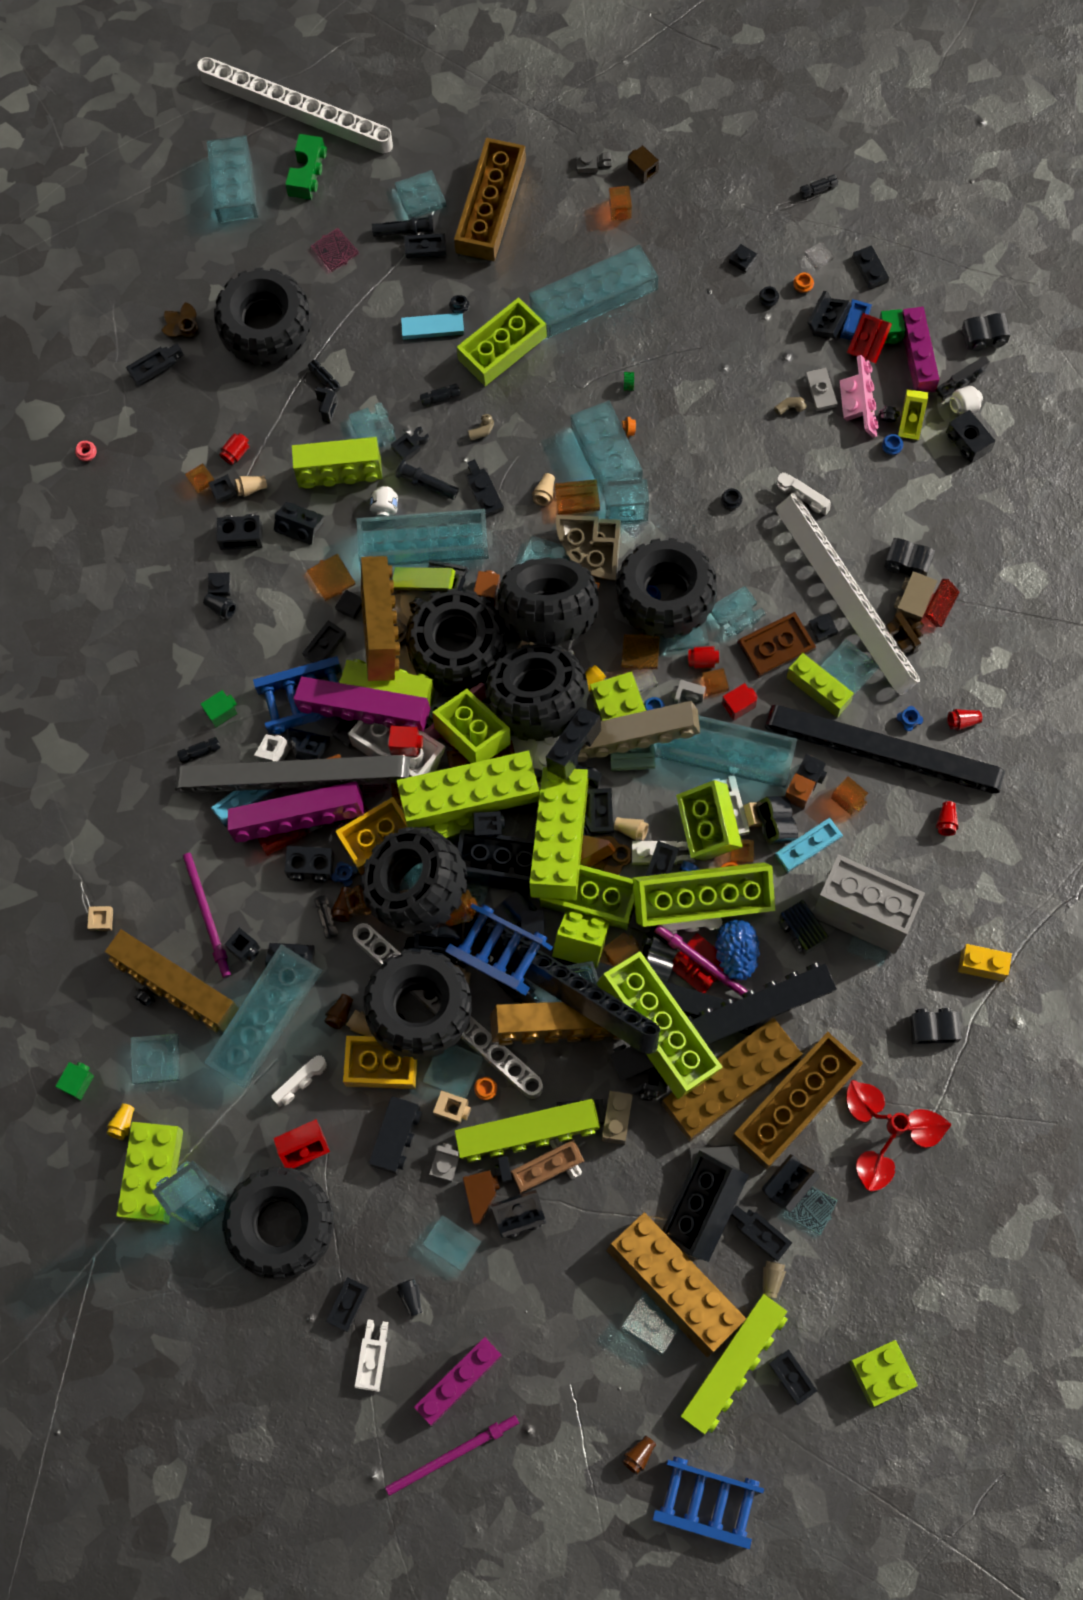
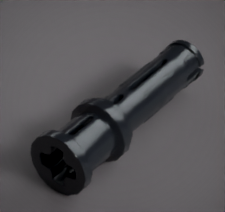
M432 215L423 218L413 216L410 220L372 224L373 237L400 233L417 235L419 232L428 231L434 233Z
M402 460L397 468L395 477H402L411 481V484L414 486H424L451 500H455L458 495V487L424 473V470L420 467L415 468L408 465L405 460Z

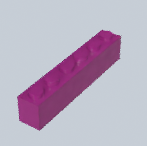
M302 676L293 699L298 710L303 713H319L325 717L336 716L347 721L359 720L370 725L374 723L382 724L388 728H391V726L418 727V731L424 732L431 710L428 699L424 697Z
M355 781L228 809V832L235 843L364 816L363 793Z

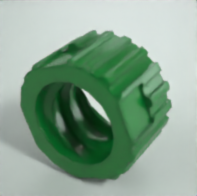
M624 372V391H634V372Z

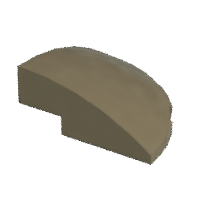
M556 515V528L560 543H562L566 554L572 562L575 561L581 564L582 567H586L592 576L616 581L621 520L599 519L598 516Z

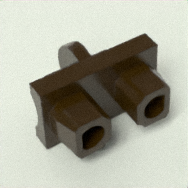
M901 612L895 614L893 620L886 625V628L892 637L897 634L901 636L902 639L896 643L904 654L910 651L914 654L919 651L918 647L921 645L919 639L923 637L920 630L924 627L922 621L915 623L912 618L906 621Z

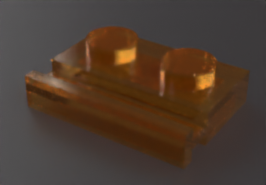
M597 479L555 483L558 515L600 511Z

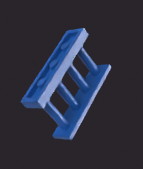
M338 656L253 679L258 695H265L271 721L265 723L268 734H281L286 729L329 718L319 713H301L293 700L296 693L294 687L299 684L301 676L313 679L328 677L329 681L338 683L336 675L342 672ZM282 688L286 689L293 714L284 718L279 717L273 695L275 690Z
M472 903L470 908L479 913V916L463 944H459L458 948L449 944L445 952L526 996L530 987L523 983V976L540 946L550 951L553 946L546 942L547 937L535 931L533 935L494 915V910L484 904L479 907ZM488 918L497 924L480 954L477 953L474 957L470 955V948ZM504 928L513 931L514 934L499 961L494 963L493 966L487 964L489 961L487 958ZM522 937L531 940L532 943L515 973L512 972L510 976L505 973L507 970L505 967Z
M675 1456L673 1461L667 1460L666 1465L672 1466L673 1471L664 1507L661 1506L660 1511L654 1510L652 1520L750 1549L752 1539L747 1537L748 1532H745L754 1493L755 1491L759 1493L764 1492V1488L759 1487L760 1482L745 1478V1481L741 1482L687 1465L688 1460ZM686 1470L696 1473L697 1478L688 1514L685 1513L684 1518L674 1515L675 1510L673 1508L682 1472ZM709 1477L721 1481L712 1521L705 1525L698 1523L699 1517L697 1515L706 1479ZM731 1484L745 1488L736 1529L733 1528L732 1533L722 1530L723 1525L721 1524Z

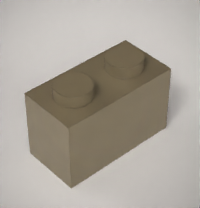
M913 571L911 578H905L901 588L905 591L903 597L898 595L893 607L897 609L896 614L901 612L906 621L910 618L915 623L921 621L937 580Z
M609 1091L602 1136L603 1142L625 1145L633 1094Z

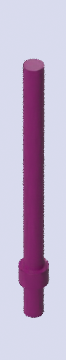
M186 853L183 855V859L214 952L212 955L214 961L218 963L222 978H228L231 976L226 961L228 959L226 950L222 948L192 854Z
M662 925L656 926L654 932L668 941L667 944L673 949L677 948L741 997L743 993L748 992L746 988L734 979H729L728 975L724 974L722 970L682 941L683 938L678 934H672Z
M516 1415L499 1424L496 1422L488 1426L489 1429L387 1485L385 1489L388 1495L396 1493L487 1441L502 1437L505 1431L520 1424Z

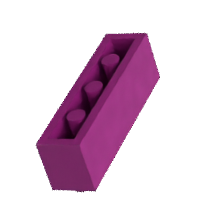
M924 306L903 309L902 314L905 325L903 341L914 390L928 393L936 392L935 390L940 378Z
M484 1337L414 1408L430 1426H433L503 1356Z

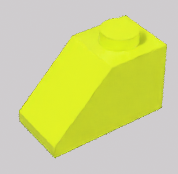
M906 390L898 433L899 437L919 440L928 401V392Z

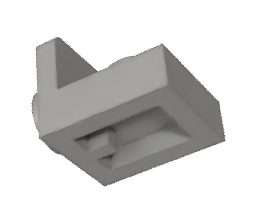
M680 680L679 686H674L671 698L675 699L674 704L680 703L681 696L685 697L688 701L703 702L706 687Z
M446 1143L443 1144V1147L437 1145L430 1176L453 1182L460 1159L459 1152L456 1151L457 1147Z

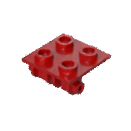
M696 933L687 945L724 972V969L719 967L721 962L716 959V948ZM678 952L673 960L672 971L698 992L706 993L717 978L684 953Z

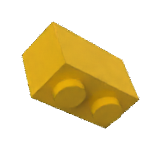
M966 944L961 950L958 972L1004 981L1009 976L1012 953Z

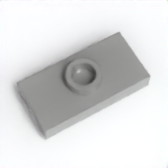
M822 368L806 372L805 376L816 412L837 407L836 397L827 369Z

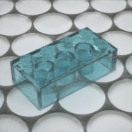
M247 136L208 140L207 149L213 202L218 223L258 218L251 153Z
M610 400L571 415V429L603 497L642 482L643 470Z

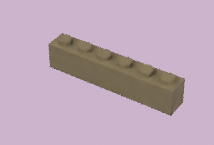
M687 701L601 721V732L590 747L585 744L583 745L578 756V762H584L588 758L606 757L608 754L615 752L625 753L633 748H647L651 744L669 743L678 738H691L696 734H700L698 709L692 701Z

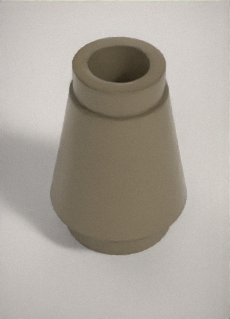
M766 1261V1265L763 1266V1294L767 1297L777 1298L786 1274L784 1270L785 1264Z

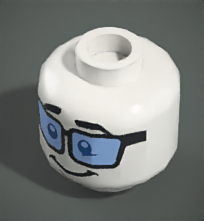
M378 487L377 490L371 493L370 511L380 520H387L396 514L398 495L392 488Z

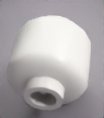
M973 386L957 389L950 398L952 411L959 416L968 410H971L972 413L977 412L983 401L982 393Z

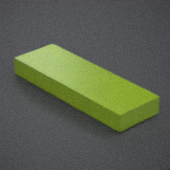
M395 567L392 579L394 581V590L448 591V589H452L455 570L453 568Z

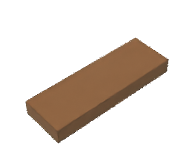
M572 1140L512 1170L511 1173L520 1193H523L583 1163L584 1159L575 1140Z

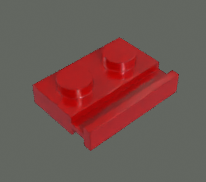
M863 313L847 353L856 357L862 355L865 360L876 364L892 324Z

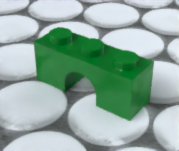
M299 134L295 155L297 163L306 165L299 169H289L285 184L289 197L312 200L313 192H316L318 188L317 177L322 173L321 162L322 159L326 158L327 147L324 146L323 137Z

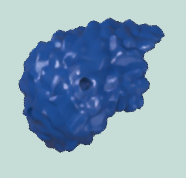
M736 919L730 920L718 929L719 933L716 935L717 941L715 942L716 959L721 962L719 967L724 969V974L728 975L729 979L747 980L759 965L757 961L760 956V942L756 930L749 922Z

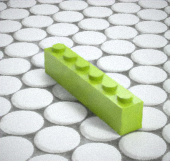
M592 1099L458 1129L455 1130L460 1158L467 1160L468 1163L480 1161L481 1156L490 1154V1158L504 1155V1151L513 1149V1152L527 1150L526 1146L533 1144L536 1147L547 1146L550 1144L549 1141L558 1139L559 1142L572 1140L573 1135L581 1134L582 1137L595 1134V1130L600 1129L595 1102Z
M765 1294L760 1297L680 1417L703 1435L707 1431L710 1433L714 1431L720 1422L716 1419L721 1410L723 1412L728 1410L733 1402L730 1398L735 1390L740 1392L747 1379L744 1376L750 1369L753 1372L761 1359L757 1356L761 1350L767 1351L773 1343L774 1338L771 1335L776 1329L780 1331L788 1319L785 1317L788 1312Z

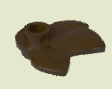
M185 302L180 312L165 311L164 317L167 325L161 331L169 337L180 335L183 337L194 336L198 331V324L195 321L197 316L196 310L191 304Z
M596 837L609 840L615 847V852L592 867L619 875L622 867L628 865L632 860L631 849L624 844H619L614 837ZM623 853L625 858L618 859L617 854Z

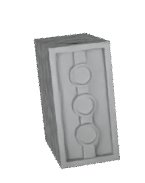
M838 854L818 898L813 914L818 920L896 954L908 934L925 892Z

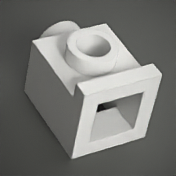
M266 734L254 756L258 762L284 761L290 747L287 744V740L282 736Z

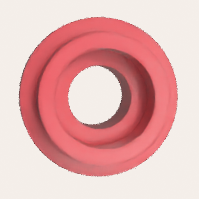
M89 441L79 442L75 449V454L81 461H90L97 453L95 445Z

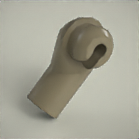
M788 397L776 405L774 410L780 416L795 407L797 412H801L806 409L807 405L802 397Z
M483 415L479 428L468 431L470 441L486 437L490 434L494 426V420H492L491 415Z

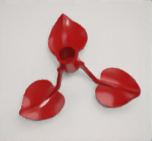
M855 1080L849 1083L846 1103L850 1114L856 1120L868 1122L873 1116L876 1119L888 1120L886 1128L891 1135L879 1155L874 1151H866L859 1156L856 1162V1172L865 1189L870 1192L878 1191L888 1185L895 1174V1163L892 1159L883 1157L896 1136H900L906 1130L911 1131L910 1136L915 1144L923 1148H930L940 1142L951 1127V1123L941 1115L926 1109L914 1110L908 1116L904 1113H896L893 1116L891 1114L879 1115L877 1113L881 1112L885 1106L883 1093L870 1084L860 1083Z

